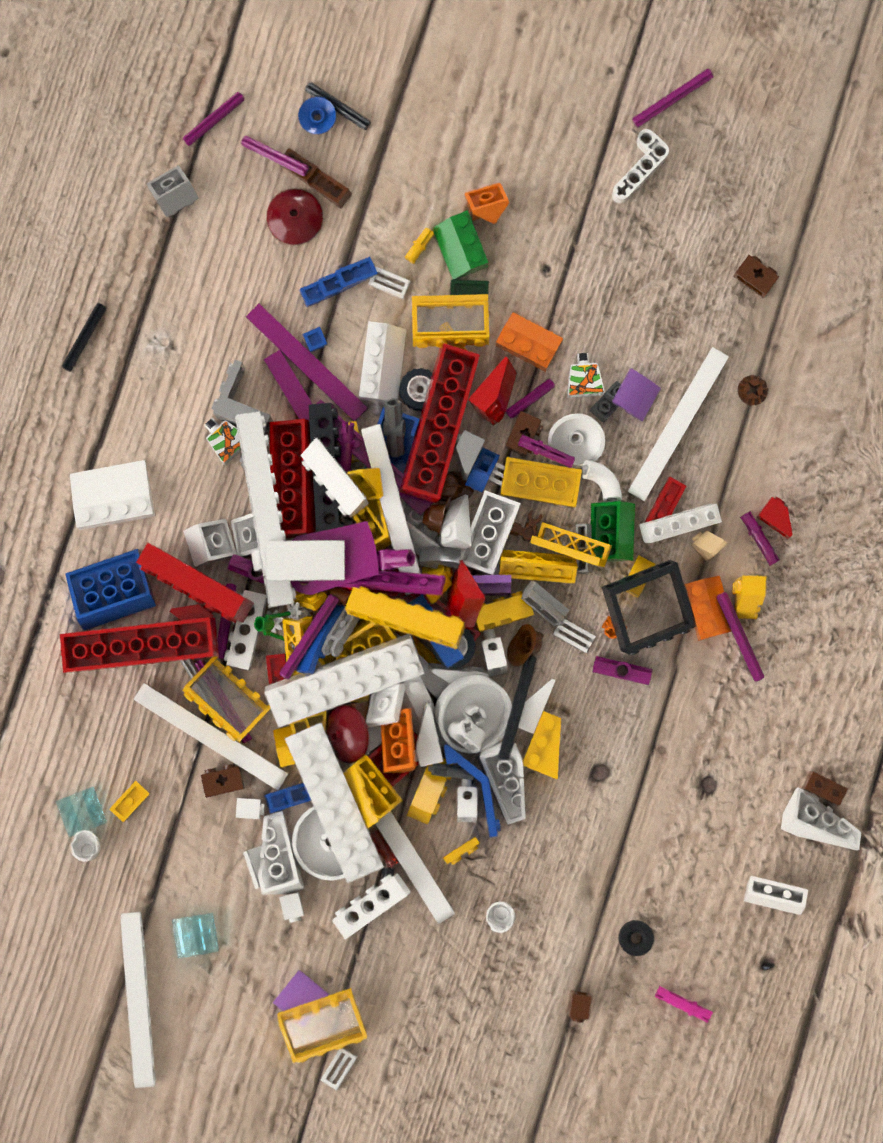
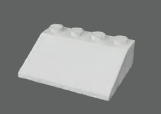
M145 460L70 474L73 510L76 527L79 530L155 516Z

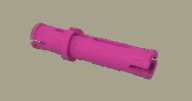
M662 986L658 987L654 996L687 1012V1015H693L706 1023L709 1022L713 1013L698 1005L697 1002L687 1000Z

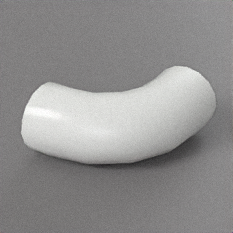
M586 460L582 466L583 479L594 481L600 486L603 502L622 501L620 484L613 472L600 463Z

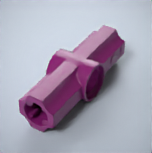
M395 549L378 550L377 552L379 570L410 567L416 561V555L413 553V550L409 549L397 551Z
M233 554L228 564V570L264 584L263 572L260 577H253L252 571L254 567L252 561Z
M599 656L595 657L592 670L593 673L649 685L652 675L651 668ZM620 665L627 668L625 676H621L617 672V668Z

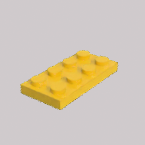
M506 457L500 495L576 508L582 469Z

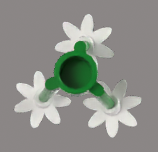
M294 602L291 606L288 605L287 612L279 613L276 610L272 614L270 611H267L266 616H258L254 621L256 631L263 632L264 636H271L284 641V636L276 634V629L282 630V626L279 623L282 622L284 616L295 620L301 619L300 615L303 612L298 610L300 607L299 602H296V604ZM292 642V649L294 650L296 646Z

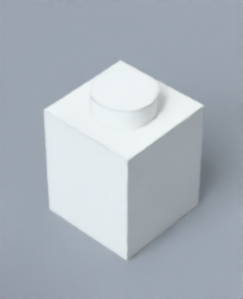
M237 798L236 818L260 819L261 815H264L265 804H262V799Z
M300 892L279 897L284 920L289 919L290 923L300 921L301 916L305 915Z

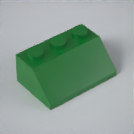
M468 210L451 216L432 228L452 280H457L488 268L489 262Z
M623 501L591 503V538L612 545L607 561H633L635 503ZM598 546L593 549L597 557L602 558L605 547Z

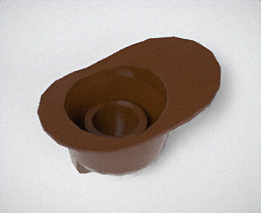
M448 471L439 501L447 502L449 497L453 501L465 494L470 498L474 489L465 485L466 480L462 478L460 471Z
M449 497L445 505H431L423 514V524L429 530L437 532L438 537L450 506L451 497Z
M530 624L522 625L508 646L507 659L512 666L518 667L523 665L530 656L539 653L542 648V638L544 635L541 632H537Z

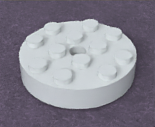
M482 675L464 676L449 684L439 696L434 711L436 729L452 748L460 752L471 753L465 750L449 734V725L452 722L460 723L462 720L469 719L486 733L479 751L482 752L493 747L503 738L512 704L505 690L491 678Z
M313 806L300 817L295 825L292 836L294 855L300 866L316 878L323 880L345 878L332 847L326 843L327 835Z

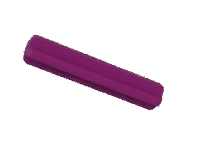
M547 379L506 410L507 416L513 419L520 411H524L555 387L553 381Z

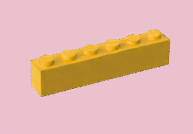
M353 587L345 607L348 615L454 649H458L465 630L464 622L458 617L451 616L449 618L436 610L430 612L417 604L411 606L402 599L393 600L383 593H371L369 589L359 587V589Z

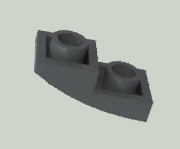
M618 381L589 410L603 423L619 407L612 403L621 386Z
M447 547L422 548L418 565L437 569L440 564L458 569L461 550Z

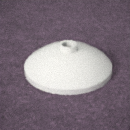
M570 414L562 417L552 426L548 434V446L574 456L575 461L571 468L577 469L582 468L586 460L595 462L601 456L605 447V435L601 425L592 417L584 414ZM574 434L579 435L578 438H573L572 436Z

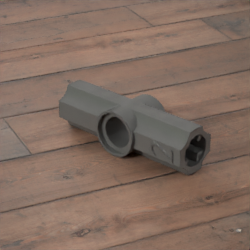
M391 398L384 403L385 420L383 433L387 438L388 454L391 457H399L405 453L404 436L406 422L403 420L402 401Z

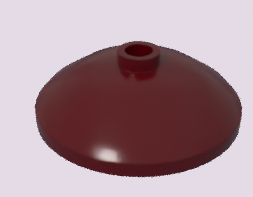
M288 189L277 194L270 202L266 216L267 224L271 233L279 241L289 245H301L309 242L319 233L323 224L322 207L311 193L302 189ZM296 211L298 214L297 216L293 217L291 216V212Z
M350 705L336 707L329 715L326 735L335 756L345 763H355L365 756L368 749L369 732L366 721L362 714Z

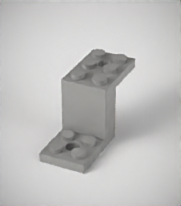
M235 360L233 364L230 363L226 373L228 378L226 382H222L219 392H221L220 397L215 399L212 405L213 413L217 419L226 420L234 426H237L236 415L259 411L233 400L245 371L243 363ZM260 411V415L264 416L266 427H263L264 435H267L269 422H273L271 415ZM241 455L240 462L242 468L244 469L243 459Z

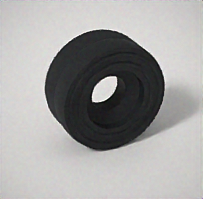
M629 921L620 929L618 936L619 944L627 954L642 956L653 947L654 933L642 921ZM633 933L641 934L642 940L640 943H632L631 936Z

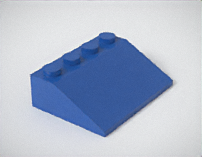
M138 549L65 573L76 618L83 631L156 606L147 574L140 569L141 565L136 563L140 556Z

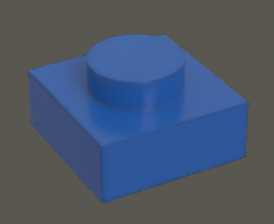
M320 327L303 334L310 353L328 345Z

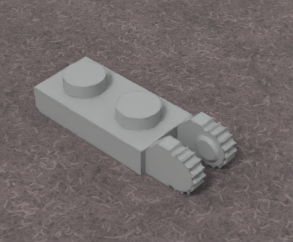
M344 608L327 635L324 645H322L323 654L329 655L331 653V655L338 657L343 651V644L349 638L360 618L348 615Z

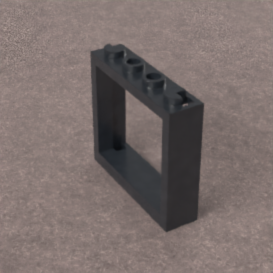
M665 561L601 587L620 650L626 654H637L640 652V649L645 647L652 648L657 645V642L662 640L669 641L674 638L673 636L686 634L691 631L690 629L696 627L680 569L675 561ZM670 574L684 622L630 643L616 595Z

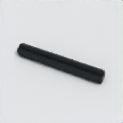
M309 82L305 88L307 93L313 97L327 99L332 103L336 112L364 130L369 128L370 120L314 83Z
M97 303L64 360L62 368L66 371H72L106 311V307L103 304Z

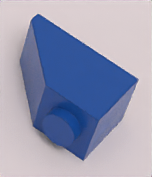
M482 448L465 485L483 493L500 455Z

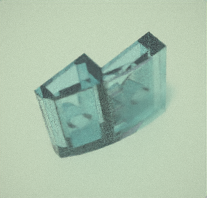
M94 787L55 801L69 838L75 836L77 832L88 831L107 823Z
M213 913L172 919L178 958L219 951Z

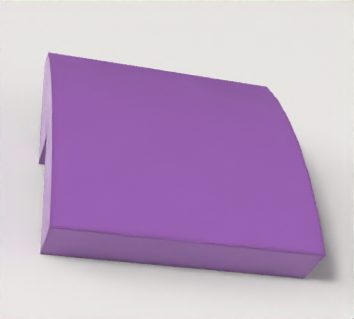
M631 368L613 398L612 403L623 408L628 414L640 421H643L661 388Z
M511 575L472 576L484 596L511 595Z
M298 970L273 1003L282 1011L326 997L329 993ZM313 1013L302 1016L300 1020H293L304 1027Z

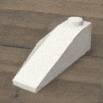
M420 676L399 683L405 686L401 710L411 708L412 727L417 734L419 733L426 702L431 703L433 716L435 706ZM437 731L440 747L448 744Z
M498 742L493 747L480 752L479 757L507 824L526 819L523 759L516 743H514L509 760H501L498 754L502 742Z
M796 788L783 812L782 830L799 837L859 850L861 832L844 818L840 819L832 812L833 809L819 802V798L815 794L801 788Z
M283 811L264 816L260 869H258V879L262 894H289L305 889L299 864L293 852L292 840Z

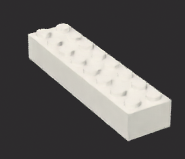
M406 634L315 668L314 674L300 673L290 677V679H284L265 686L264 693L279 728L425 674L412 635Z
M316 724L285 738L347 883L383 868V864L322 724Z

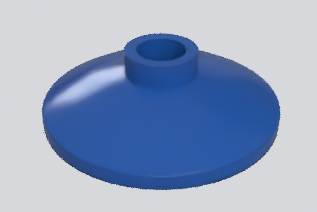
M312 97L301 105L298 119L305 131L316 135L323 134L333 127L336 120V111L332 103L327 99ZM315 115H320L321 119L315 120L314 117Z

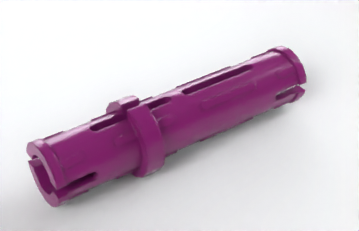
M348 422L342 423V439L339 442L341 445L340 465L346 474L348 471H351L352 446L355 445V440H353L354 423L351 422L350 425H348Z
M524 434L519 440L518 446L533 451L535 455L540 454L568 468H571L575 461L574 456L545 445L541 440L536 441Z
M751 511L742 515L740 518L749 531L747 533L749 536H752L769 566L780 560L764 535L762 526L756 522Z

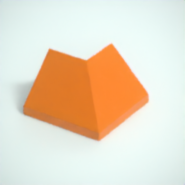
M501 183L464 193L472 221L482 218L495 224L509 204L508 197Z

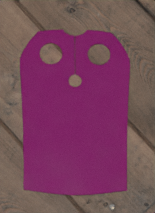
M367 521L299 535L292 540L344 541L345 580H310L307 585H301L298 580L290 581L292 587L300 593L312 595L346 583L379 575L376 546Z

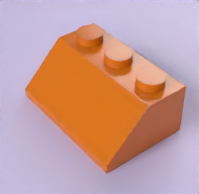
M513 312L503 327L495 346L546 372L563 338Z
M720 575L684 584L696 624L694 628L698 641L732 632L717 600V595L724 592Z
M411 708L400 711L398 722L381 725L384 772L404 773L415 770Z

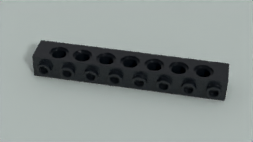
M332 403L310 404L311 443L316 438L320 442L324 439H330V445L325 447V449L338 463L337 457L341 455L340 446H337L336 438H339V428L335 426V419H338V410L334 408ZM323 420H329L327 428H320V423ZM313 478L316 532L345 526V523L341 521V515L343 514L338 509L340 504L335 499L332 504L326 505L325 498L328 495L325 492L328 489L324 484L320 486ZM329 515L335 516V521L332 524L326 523V518Z

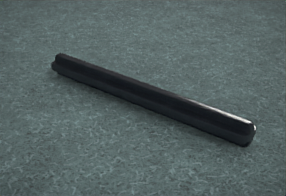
M534 655L530 656L523 664L498 754L501 760L507 761L511 755L537 660Z

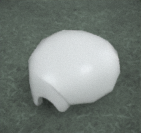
M87 830L77 832L75 839L71 843L73 856L83 862L95 859L101 848L100 841L96 835Z
M499 901L493 903L487 910L486 921L492 931L503 933L514 925L516 919L515 912L508 903Z

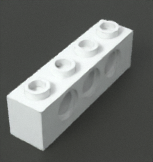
M707 504L639 524L644 543H653L721 523L722 521L717 504Z
M244 590L243 594L240 593V595L254 602L255 613L250 617L247 616L243 623L240 621L234 623L236 624L235 630L231 631L229 636V642H231L230 650H226L224 661H227L226 665L250 671L259 632L254 627V621L258 616L264 615L267 595ZM243 625L250 626V633L248 635L241 634L240 629ZM240 643L246 646L243 654L236 652V646Z
M398 873L394 876H391V874L387 875L381 880L383 884L378 887L373 885L365 891L367 893L366 896L361 898L359 895L350 902L352 906L347 909L342 907L335 912L336 917L332 921L345 939L411 893ZM382 889L389 892V898H385L382 895ZM367 900L374 903V909H370L367 906ZM351 911L358 913V920L351 916Z

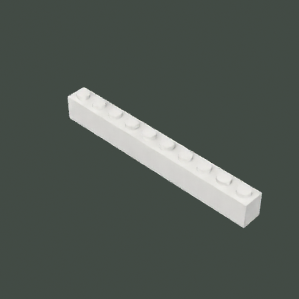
M260 411L236 415L235 419L268 606L271 608L293 604V599H296L295 589L291 588L290 581H266V541H286L284 530L280 528L282 514L281 511H277L276 504L279 503V497L273 488L276 480L274 473L270 471V466L272 465L271 454H267L266 449L269 446L268 436L264 435L263 427H266L265 418L260 415Z

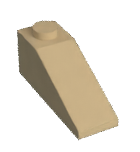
M700 531L692 538L694 543L691 546L707 562L727 542L709 531L704 533Z

